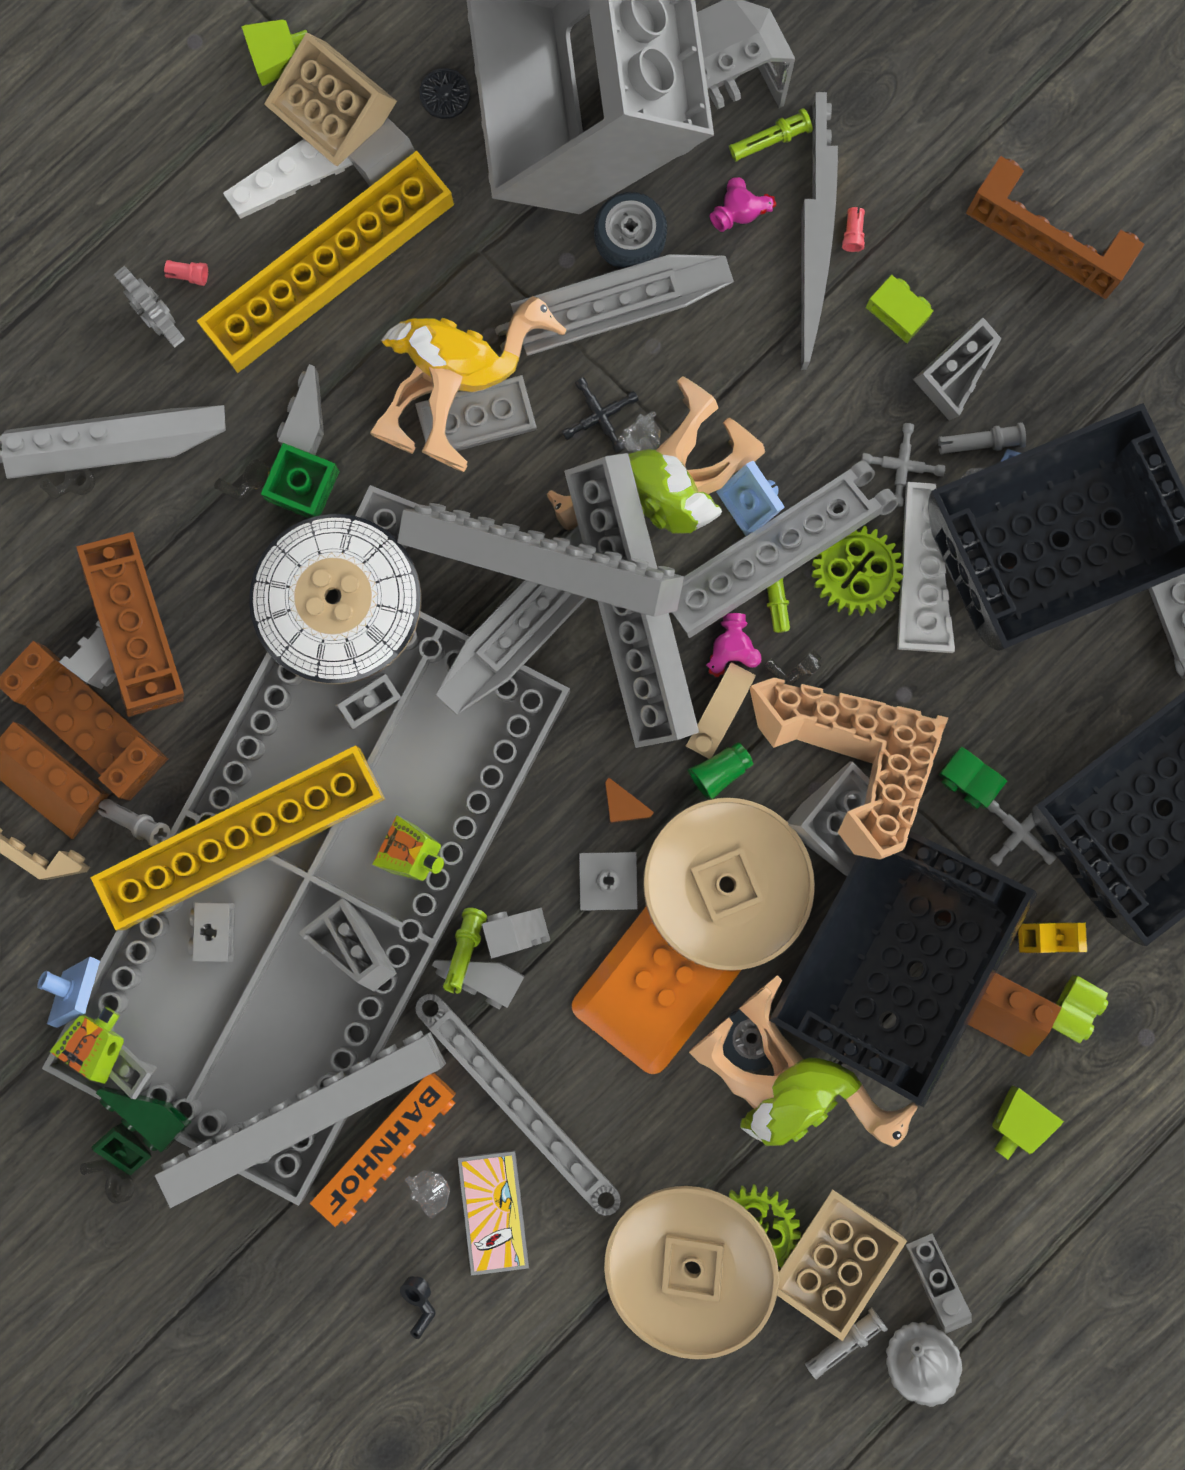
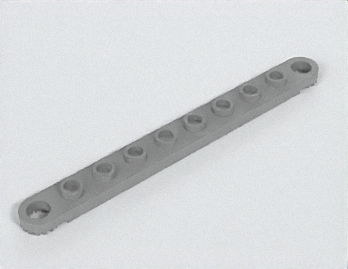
M436 994L422 996L416 1004V1014L437 1039L596 1212L604 1216L615 1213L621 1202L618 1190L441 997ZM433 1000L438 1004L439 1009L435 1016L429 1017L423 1013L422 1006L425 1001ZM605 1192L612 1194L615 1199L614 1204L609 1208L601 1207L598 1203L600 1194Z

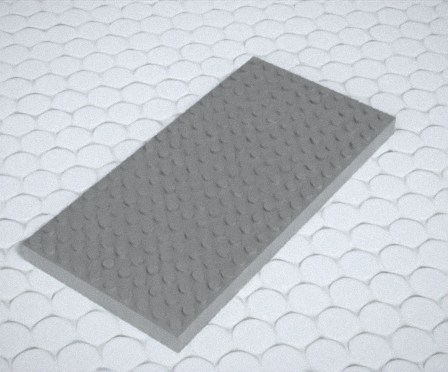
M332 589L326 594V601L329 604H336L341 600V592L337 589ZM421 611L416 630L400 656L379 673L357 682L324 684L306 680L285 669L268 652L266 653L174 823L169 838L355 745L361 749L385 800L126 930H117L100 960L86 1012L83 1015L97 1020L104 1007L120 1015L112 1030L124 1038L123 1046H126L140 1061L157 1067L140 1095L170 1102L191 1121L176 1141L191 1149L209 1139L214 1144L217 1142L215 1137L236 1125L241 1130L243 1129L242 1123L261 1112L268 1116L270 1115L269 1109L290 1098L293 1103L297 1101L296 1095L314 1085H317L318 1089L324 1087L322 1082L327 1080V1078L343 1071L345 1076L351 1073L350 1067L368 1057L371 1062L378 1059L376 1054L384 1049L570 694V688L523 665L508 682L456 715L435 695L463 645L470 637ZM380 674H386L401 699L356 728L351 729L335 706V703ZM396 815L415 824L441 844V849L437 856L444 859V866L439 873L434 874L429 871L426 879L419 881L391 874L372 865ZM342 898L360 909L397 973L375 991L354 981L328 957L320 953L311 943L298 934ZM195 903H235L233 961H193V955H189V939L193 938L194 926H190L189 917L190 910L194 909ZM211 927L206 929L205 933L210 935L211 940H213L212 936L217 934V930ZM76 1019L66 1023L58 1040L64 1035V1033L69 1029V1027L74 1023ZM52 1053L49 1054L42 1067L43 1070L99 1100L101 1098L96 1092L101 1088L110 1087L122 1090L110 1077L105 1084L89 1080ZM347 1117L238 1174L299 1206L309 1192Z

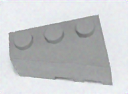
M981 318L967 328L913 379L949 421L960 416L964 409V404L976 387V382L989 363L1001 337L984 318Z
M98 620L96 623L98 627L90 638L86 639L83 636L78 642L81 648L70 659L64 656L59 663L86 683L102 689L113 682L116 674Z
M343 898L298 933L354 981L372 991L377 990L397 974L360 909Z
M542 908L508 916L507 911L487 916V923L482 924L491 958L551 941Z

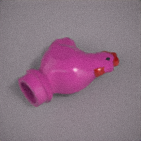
M732 178L727 184L724 206L715 207L714 211L710 213V220L720 232L731 229L733 222L740 224L750 223L760 214L763 215L766 212L773 211V208L776 206L775 197L768 194L761 197L755 196L746 189L745 181L742 178Z
M741 613L726 614L723 616L721 624L727 630L715 639L713 655L710 656V662L706 665L709 668V674L715 677L725 674L724 668L730 661H740L750 668L757 667L761 663L760 652L753 648L750 638L742 631L748 624L746 622V615Z

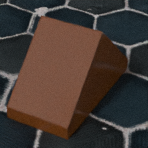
M607 779L605 786L610 823L648 819L653 815L654 812L612 779Z

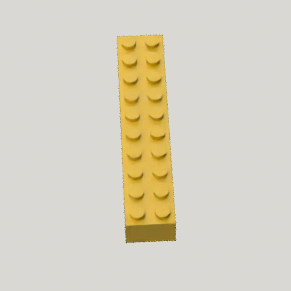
M415 151L198 319V324L235 371L239 373L454 205L451 191L418 151Z
M355 745L90 878L115 930H126L385 800V797L361 749Z

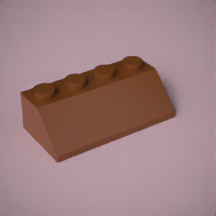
M12 722L0 737V781L71 839H74L99 809L100 802L107 799L109 794L24 725Z
M995 973L968 1025L1030 1057L1050 1033L1062 1007Z

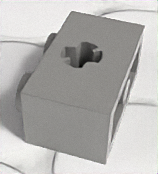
M382 673L335 703V706L348 726L354 729L401 699L388 676Z
M195 903L194 909L190 910L189 917L190 926H194L193 938L189 939L188 947L189 955H193V961H233L235 903ZM211 927L217 930V934L212 936L213 940H211L210 935L205 933L206 929Z

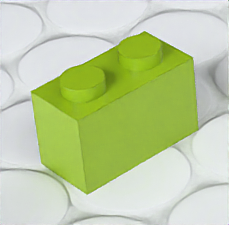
M893 275L874 293L866 306L872 314L906 343L922 328L933 313L930 303L925 298L917 297L910 291L909 285L904 280L896 279Z

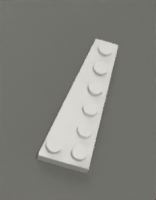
M303 139L223 194L241 219L274 204L279 199H285L295 194L297 190L307 185L313 186L331 174L335 173L337 175L345 171L344 168L353 165V163L347 157L341 164L336 166Z
M907 482L902 564H904V567L901 570V574L904 577L900 585L897 649L953 653L955 652L952 619L949 613L945 562L932 536L929 521V495L932 490L936 489V484Z

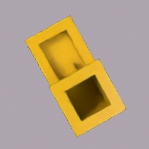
M1086 923L1022 924L1018 930L1019 953L1087 952Z

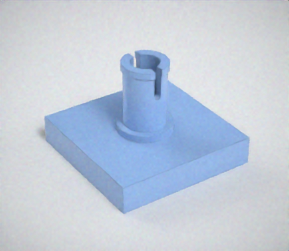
M754 461L744 465L721 489L716 491L745 536L764 526L785 508L777 496L778 487H771L775 482L772 480L767 481Z
M88 957L63 971L61 977L48 971L42 973L37 988L55 994L47 1022L48 1025L58 1028L85 1014L100 963L99 960Z

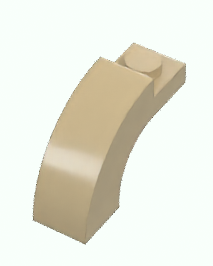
M732 662L730 663L697 724L699 733L691 735L686 747L708 759L713 756L756 675Z

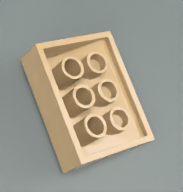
M306 32L264 105L330 162L338 166L383 125L397 101L327 42Z
M832 1189L781 1267L777 1296L843 1341L907 1240L891 1227Z

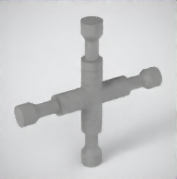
M911 423L903 424L902 431L904 437L903 443L900 444L898 458L887 456L879 458L867 453H863L861 461H866L868 464H878L884 468L897 469L895 478V496L899 500L897 506H903L904 499L902 493L903 486H906L908 471L916 473L930 472L942 477L945 473V465L931 466L925 465V462L909 460L911 452L910 438L914 432V424Z
M995 800L991 802L987 809L992 813H996L1002 819V823L1013 832L1003 843L1002 849L998 853L993 854L989 859L993 865L998 867L1002 863L1003 857L1009 851L1012 852L1021 841L1027 844L1033 851L1036 850L1041 854L1048 865L1054 862L1057 857L1052 852L1043 848L1040 845L1041 842L1030 833L1031 829L1035 826L1032 813L1020 824L1013 816L1007 815Z

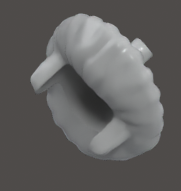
M911 1322L909 1325H903L901 1329L896 1330L894 1336L889 1340V1346L886 1349L888 1356L886 1365L894 1388L907 1400L914 1401L920 1405L934 1407L938 1404H944L949 1398L954 1396L960 1382L962 1360L958 1347L954 1345L952 1340L942 1330H938L934 1325H927L925 1322Z

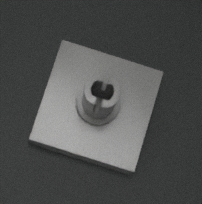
M636 852L579 853L580 910L637 909Z

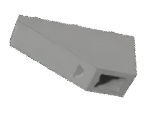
M309 364L307 371H303L299 377V391L296 397L293 396L289 402L287 409L289 415L286 423H281L277 438H279L278 442L281 446L283 443L316 455L324 435L319 374L315 366Z
M435 960L432 964L433 967L437 968L435 973L446 979L452 960ZM470 961L462 989L473 995H476L477 991L487 996L485 1001L498 1009H501L502 1005L508 1008L525 976L501 962Z
M933 1234L906 1244L944 1333L947 1334L972 1323V1314Z

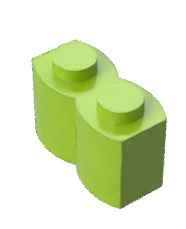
M1072 975L1056 1005L1062 1008L1052 1028L1075 1042L1081 1043L1083 1039L1087 1040L1094 1030V1025H1092L1094 1018L1097 1014L1101 1015L1108 1005V1000H1106L1108 993L1081 977Z

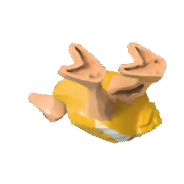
M532 296L513 314L506 335L504 351L500 357H498L486 341L482 340L483 336L472 330H467V333L456 328L457 324L445 318H441V321L437 319H407L389 329L382 338V343L386 347H392L396 353H408L416 368L411 376L400 384L393 402L377 421L370 434L413 454L416 449L415 443L400 428L398 418L412 400L431 393L429 406L433 418L432 430L422 449V453L458 471L465 472L467 461L450 445L445 435L449 410L457 392L482 391L503 382L514 373L519 361L524 338L530 330L545 329L565 335L566 328L555 319L546 303L537 297Z

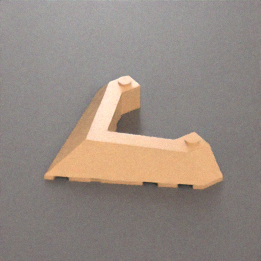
M771 678L751 685L750 693L758 728L773 748L793 740H799L873 764L865 804L847 811L838 831V834L853 854L880 860L902 851L905 848L907 837L923 795L948 717L937 715L936 719L922 716L921 711L900 706L893 707L886 705V703L840 693L839 696L823 693L822 688L801 684L800 687L784 684L785 680Z

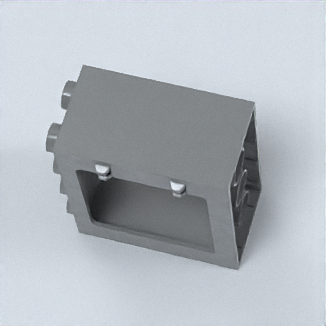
M467 0L468 21L470 24L475 75L482 116L481 123L484 131L489 170L488 178L493 199L581 214L714 136L695 0ZM590 14L604 119L583 132L570 32L574 24Z

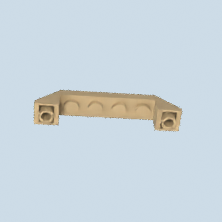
M0 828V853L38 879L49 880L85 873L90 868L83 863L85 858L74 850L69 852L59 851L50 865L47 866L49 863L47 859L37 853L29 854L24 850L25 844L14 837L6 838L1 834L3 830Z

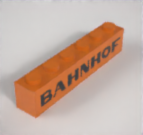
M435 1073L424 1077L310 1204L334 1227L341 1221L346 1225L357 1212L353 1207L361 1199L366 1203L377 1190L373 1185L380 1178L385 1181L396 1169L393 1163L400 1156L405 1159L414 1150L416 1145L413 1141L419 1134L425 1137L436 1124L432 1120L440 1112L444 1116L455 1104L452 1098L456 1092Z

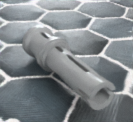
M1023 422L1017 423V426L1000 428L999 426H994L990 431L938 437V446H941L939 448L940 455L991 447L993 450L1000 451L1002 447L1018 445L1020 448L1026 446V431Z
M104 799L98 806L105 810H98L101 816L131 830L135 838L147 840L150 846H154L170 837L169 826L161 822H154L153 818L147 814L138 815L110 799Z
M872 1307L868 1310L869 1314L856 1324H853L843 1341L840 1339L835 1340L817 1356L805 1363L807 1369L816 1380L859 1346L861 1348L863 1346L866 1347L868 1341L880 1331L885 1332L888 1330Z

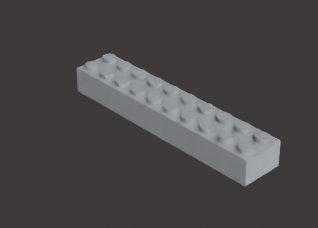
M628 453L605 456L565 470L583 544L595 547V552L605 554L606 551L619 553L622 555L621 559L631 562V559L647 561L648 567L657 569ZM598 601L635 747L679 740L699 733L669 613L653 617Z
M429 503V506L415 505L414 509H404L402 512L397 542L399 544L653 617L677 611L684 576L674 574L675 569L658 566L655 569L648 567V562L644 560L631 559V562L621 559L622 555L619 553L608 551L605 554L595 552L596 548L584 544H579V547L570 545V540L558 537L550 540L544 538L545 534L539 531L528 530V533L519 531L520 527L517 525L504 523L502 526L494 524V519L487 517L470 518L469 512L453 510L452 513L445 511L446 506Z
M419 1031L403 1040L404 1046L397 1049L396 1045L393 1044L377 1053V1060L371 1062L368 1057L349 1068L351 1073L345 1076L343 1071L323 1081L324 1087L318 1089L317 1085H314L296 1095L297 1101L292 1103L290 1098L270 1108V1115L265 1116L264 1112L253 1116L242 1123L243 1129L239 1130L236 1125L215 1137L217 1142L214 1144L209 1139L189 1150L190 1156L186 1157L182 1153L161 1165L163 1170L156 1174L155 1178L169 1207L172 1208L441 1069L446 1062L431 1032L423 1035L422 1031Z

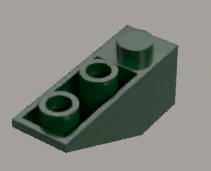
M110 1087L101 1088L96 1092L101 1098L99 1100L100 1103L111 1112L115 1110L122 1117L121 1122L133 1132L135 1130L144 1137V1144L153 1151L163 1152L167 1150L191 1123L170 1102L139 1095L136 1099H131L124 1091Z

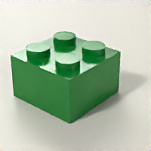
M283 443L261 495L267 502L304 517L320 516L340 471L335 463Z

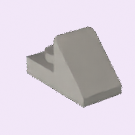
M122 1045L109 1077L131 1099H136L147 1085L157 1067L140 1061L126 1046Z

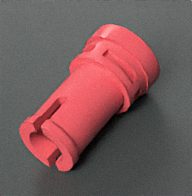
M852 207L847 210V227L842 241V248L849 252H859L864 249L863 222L865 210L860 208L859 213H857L858 207Z
M167 260L164 273L166 278L187 280L189 283L205 286L208 279V266L206 263L191 262L187 264Z

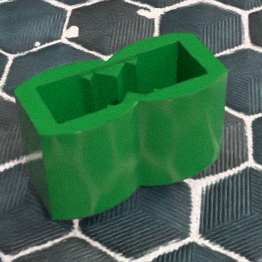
M962 746L957 749L938 774L943 779L941 781L942 785L952 792L959 790L966 796L963 800L974 809L979 807L983 809L988 808L1007 782L1003 776L984 764Z

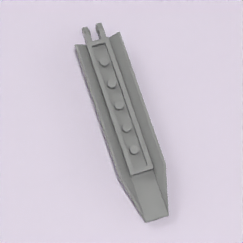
M669 254L536 295L534 297L546 303L555 319L566 328L565 335H560L545 329H532L526 334L522 346L527 356L687 307L734 282L726 256ZM529 298L511 303L513 314ZM510 322L497 326L495 329L496 334L499 336L507 335ZM505 341L500 345L502 351H504Z
M220 405L170 408L9 429L0 436V448H2V451H0V463H3L6 477L10 479L171 458L226 431L225 407Z
M579 526L565 538L570 540V545L579 547V544H583ZM525 580L465 642L435 696L456 715L508 682L587 597Z

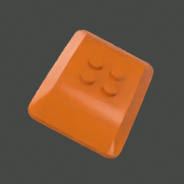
M646 906L574 997L572 1010L578 1019L643 1071L649 1074H657L665 1069L741 970H717L686 959L663 939L654 926Z

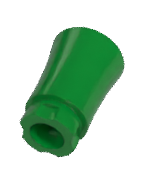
M738 742L732 747L725 748L703 763L689 768L688 772L703 796L707 800H712L754 764L748 751Z

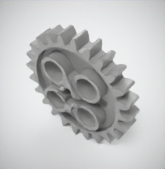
M125 266L114 273L115 277L125 288L123 293L130 301L131 307L138 315L144 311L140 317L149 328L152 327L159 336L163 334L174 348L185 340L174 326L176 322L169 313L168 307L162 300L156 303L159 297L151 287H148L141 278L137 280Z

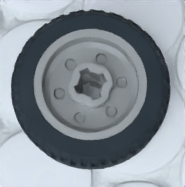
M624 192L608 199L599 209L594 223V240L600 255L610 265L612 264V266L618 269H624L658 258L664 249L667 221L661 207L652 198L636 192Z

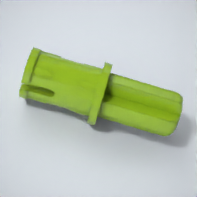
M782 578L767 588L769 598L767 607L770 608L773 631L776 633H783L790 629L787 611L789 600L785 598Z

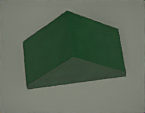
M123 1123L113 1127L91 1147L94 1152L129 1176L152 1157L146 1147Z

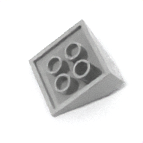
M853 762L846 764L809 796L787 821L788 825L797 832L804 844L846 876L850 873L859 855L853 854L838 834V831L847 811L865 804L869 778Z

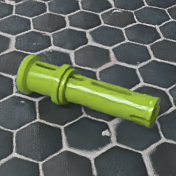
M802 108L798 114L787 119L780 118L776 121V125L739 142L730 144L729 149L734 161L736 162L780 141L788 143L792 137L803 132H812L813 127L807 111Z
M466 908L463 910L461 928L455 934L457 945L443 984V988L450 993H454L455 987L456 994L461 992L473 949L481 941L479 934L482 924L487 921V915L476 908Z

